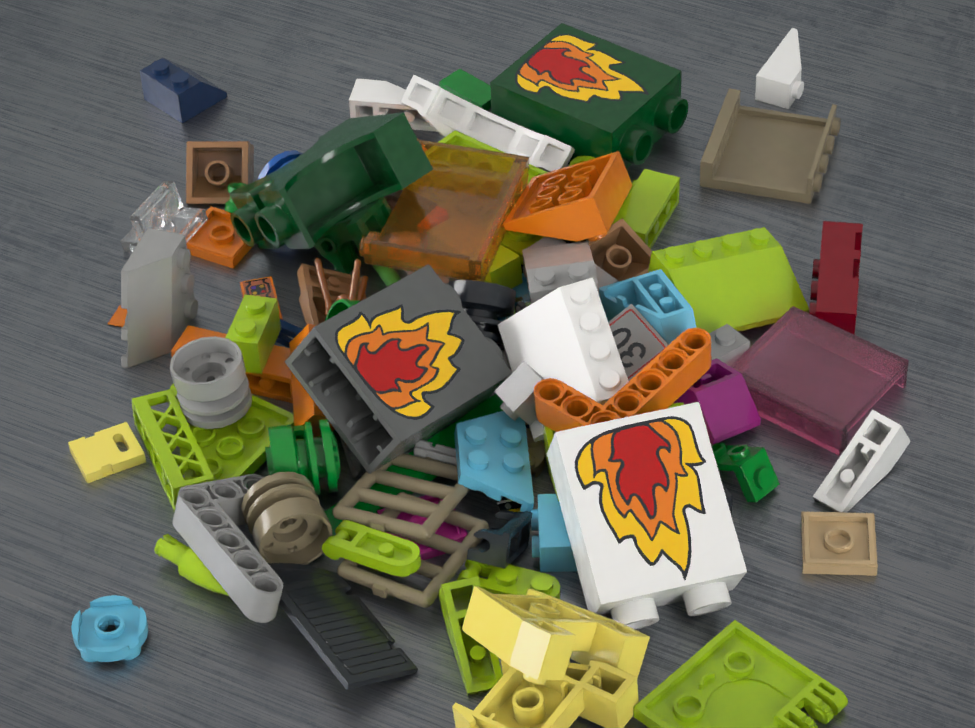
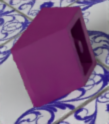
M717 358L712 360L710 369L674 402H683L684 405L699 402L712 445L757 427L761 422L743 375Z

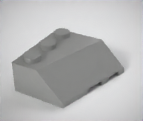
M148 228L121 270V308L127 309L125 325L121 328V340L127 341V352L121 356V367L130 368L171 353L172 348L184 332L189 321L196 317L198 301L195 299L193 291L195 280L194 275L190 271L191 253L187 249L184 234Z

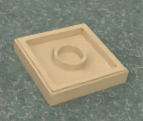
M801 511L802 574L877 576L878 565L874 513Z

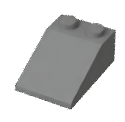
M588 240L522 250L531 304L559 287L592 277L599 294L595 264Z

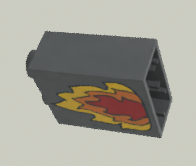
M429 264L313 327L285 360L286 365L369 474L415 447L416 443L420 440L428 439L486 401L512 374V371L504 362L499 346L492 339L482 334L462 308L461 299L456 290L449 284L442 282Z

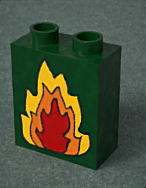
M564 23L557 26L490 82L492 113L574 148L575 151L568 164L578 156L597 158L617 151L620 152L626 169L631 164L637 166L643 164L650 155L653 144L667 132L674 134L683 126L688 114V102L686 99L681 98V70Z

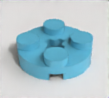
M111 595L97 598L89 602L90 608L82 614L79 610L74 616L71 625L74 644L80 651L83 660L87 662H113L122 659H134L140 654L141 646L148 636V623L145 611L141 606L139 609L133 605L132 600L124 596ZM109 625H115L116 630L104 632Z

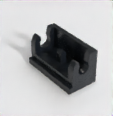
M509 510L497 512L495 517L506 519L509 522L503 528L480 529L476 531L474 536L484 539L475 548L468 549L467 560L505 569L528 547L532 512L525 511L523 514Z

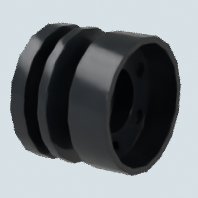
M454 280L447 282L456 290L461 299L462 308L482 334L492 339L501 351H506L498 328V324L502 321L498 320V318L509 317L514 314L516 291L506 286L483 281Z

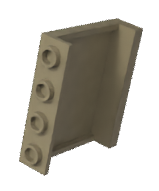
M729 88L700 162V186L811 204L814 192H820L823 178L821 173H826L829 155L827 154L832 155L835 136H838L840 131L841 118L836 117L837 105L832 104L828 119L740 105L741 90Z

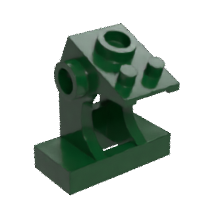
M382 197L335 224L318 239L315 247L324 258L334 265L335 271L350 274L354 269L355 260H360L352 241L354 240L360 254L370 252L398 222L385 197Z

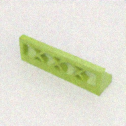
M172 389L132 398V409L135 428L175 511L178 493L182 487L215 480ZM166 402L169 405L165 413L151 409V406ZM166 424L180 428L175 435L162 431ZM177 446L190 450L186 458L172 454ZM187 469L202 474L200 477L184 480L183 478Z

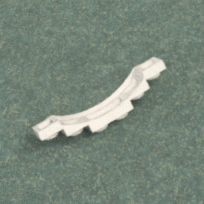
M413 75L400 101L403 105L418 111L424 120L444 137L456 130L548 172L567 167L575 151L574 148L490 113L416 75Z

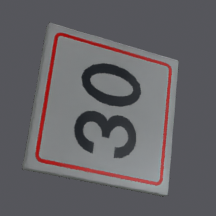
M630 304L608 322L628 381L669 345L633 304Z

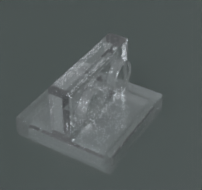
M163 181L129 217L133 228L120 243L124 252H133L148 228L184 234L187 243L208 220L204 209L184 207L174 181Z

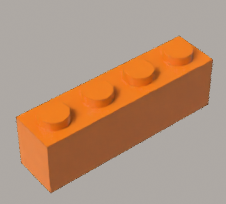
M188 325L172 348L171 356L173 357L176 351L188 342L204 337L216 336L225 338L227 334ZM274 345L262 374L245 373L252 394L293 403L291 370L285 363V360L290 356V348Z

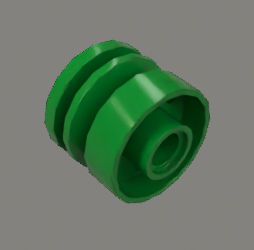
M328 419L319 420L320 436L313 437L311 422H305L303 439H296L291 424L268 427L270 447H265L269 475L278 472H295L304 475L312 483L317 495L320 494L319 479L326 478L329 493L338 492L337 484L341 472L337 440L329 426Z

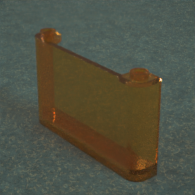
M418 140L433 170L403 189L380 235L379 232L370 231L367 237L363 236L360 243V256L364 257L365 264L412 272L429 264L438 276L484 282L507 232L503 223L527 186L529 157Z

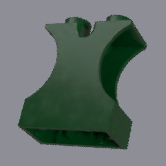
M404 112L349 118L320 136L311 148L285 166L255 182L230 192L229 195L238 209L231 213V222L238 236L248 246L252 247L257 244L259 249H278L286 244L290 249H310L316 245L318 239L326 231L350 214L386 195L404 189L432 171L433 168Z

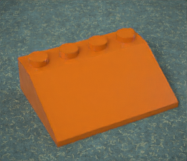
M617 151L532 177L504 221L503 226L505 230L575 242L585 239L593 242L605 237L632 187L620 152Z

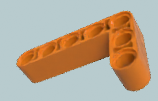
M690 328L683 331L604 405L560 380L554 378L543 379L534 387L537 420L551 430L558 432L667 409L710 369L712 363L711 336L706 330L701 328Z

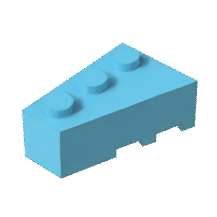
M662 269L599 288V297L608 322L630 304H633L668 344L675 340L683 331L696 328L693 308Z

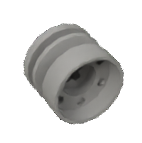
M216 336L199 338L179 348L171 358V376L177 390L180 408L188 423L204 429L222 428L235 423L246 415L252 405V393L249 388L248 378L245 375L246 368L243 355L236 343L227 338Z

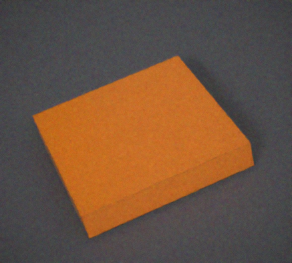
M212 206L185 234L187 249L190 250L192 256L233 269L252 247L245 244L236 233L231 222V213Z

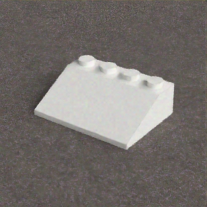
M593 277L559 287L498 324L512 373L524 361L544 379L554 378L560 380L602 405L629 382ZM536 419L529 425L534 442L544 440L543 424Z

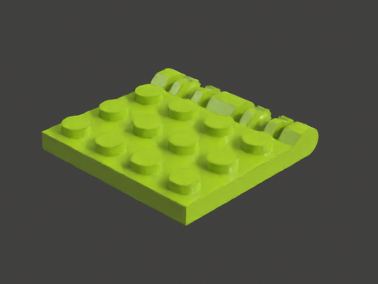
M734 620L634 706L633 717L648 728H818L814 719H817L822 724L829 723L834 715H837L848 705V699L840 689ZM803 707L805 708V710H806L807 713L809 714V717L807 716L806 713H804L803 711H801V709H802Z

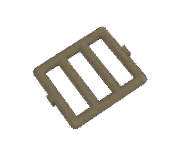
M403 453L371 474L366 471L332 510V514L336 519L350 520L382 532L388 531L426 541L432 537L470 489L458 484V482L454 487L386 471L390 465L458 481L457 466L443 463L430 457L422 458ZM374 483L443 500L437 506L370 488ZM360 501L425 517L427 520L421 525L353 507Z
M404 492L398 493L396 495L437 506L442 502L440 501L438 504H435L433 502L415 497ZM386 508L381 515L397 518L401 512ZM453 510L444 522L470 531L461 543L435 533L426 541L392 533L451 555L442 567L421 560V566L415 573L432 579L423 592L357 568L358 563L344 559L338 566L337 573L342 578L371 588L376 596L386 599L390 595L422 608H428L438 597L441 584L450 582L467 560L468 549L475 548L483 539L475 537L474 533L480 529L489 530V524L484 520Z

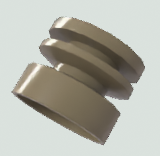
M278 472L266 476L253 484L244 495L241 505L243 518L248 525L249 532L253 535L258 552L267 563L307 565L322 555L323 543L328 537L333 535L331 524L324 509L320 506L319 498L315 493L312 483L304 475L295 472Z

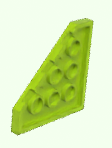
M172 384V385L170 386V389H172V391H173V393H174V395H175V397H176V399H177V401H178V398H177V390H176L174 384ZM252 395L250 409L245 416L233 424L213 429L195 427L190 423L188 424L216 481L253 474L267 460L265 447H270L268 427L289 424L294 426L293 413ZM179 447L181 456L186 458L190 450ZM187 469L184 473V480L200 477L202 474Z

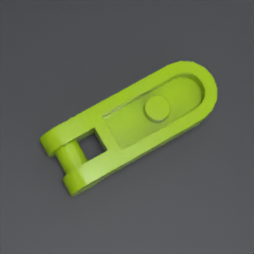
M343 520L335 530L336 535L328 537L322 545V551L330 559L338 560L341 557L393 576H409L415 573L421 566L420 549L414 542L350 520Z
M466 560V570H462L456 580L478 576L481 588L492 594L526 595L528 589H534L557 599L561 597V586L554 576L510 564L504 569Z

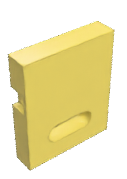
M127 422L95 432L94 436L89 438L81 437L68 442L70 452L87 483L146 463L145 453ZM116 443H124L127 451L121 452Z

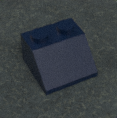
M165 58L154 61L149 66L140 70L144 100L182 124L227 97V92L189 68Z

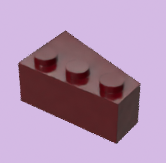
M823 221L820 259H813L812 279H818V281L812 280L810 300L817 302H810L808 322L815 323L814 336L855 338L863 224Z

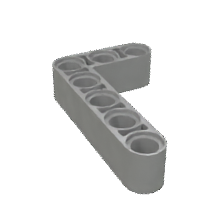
M250 474L182 487L178 493L172 521L174 528L247 618L260 623L273 621L276 617L283 582L237 527L246 524L241 510L244 495L253 484L264 478V476Z

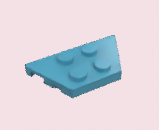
M504 411L457 423L454 438L458 484L474 491H481L486 496L499 502L504 496L522 504L520 511L531 512L534 507V496L525 421L520 417L514 421Z

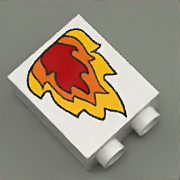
M699 402L555 432L547 452V457L589 611L607 618L612 617L613 620L637 630L650 626L660 620L656 608L659 606L684 601L688 615L697 616L721 610L732 604L728 591L733 590L747 573V569Z

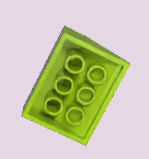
M765 227L652 251L648 273L662 269L693 308L696 328L704 329L708 333L726 324H729L736 331H743L809 315V307L781 244Z

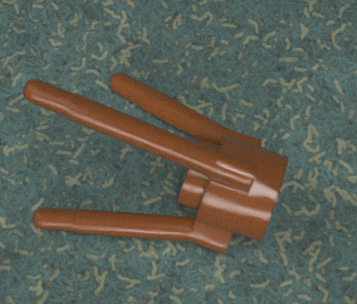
M315 258L314 262L325 303L326 317L333 304L320 258ZM356 259L354 262L349 295H340L336 300L362 301L364 299L368 277H362L358 289L361 260Z

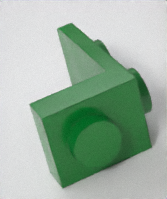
M724 443L712 445L718 470L734 471L747 502L757 503L780 484L764 447H752L747 444L734 446L725 445Z

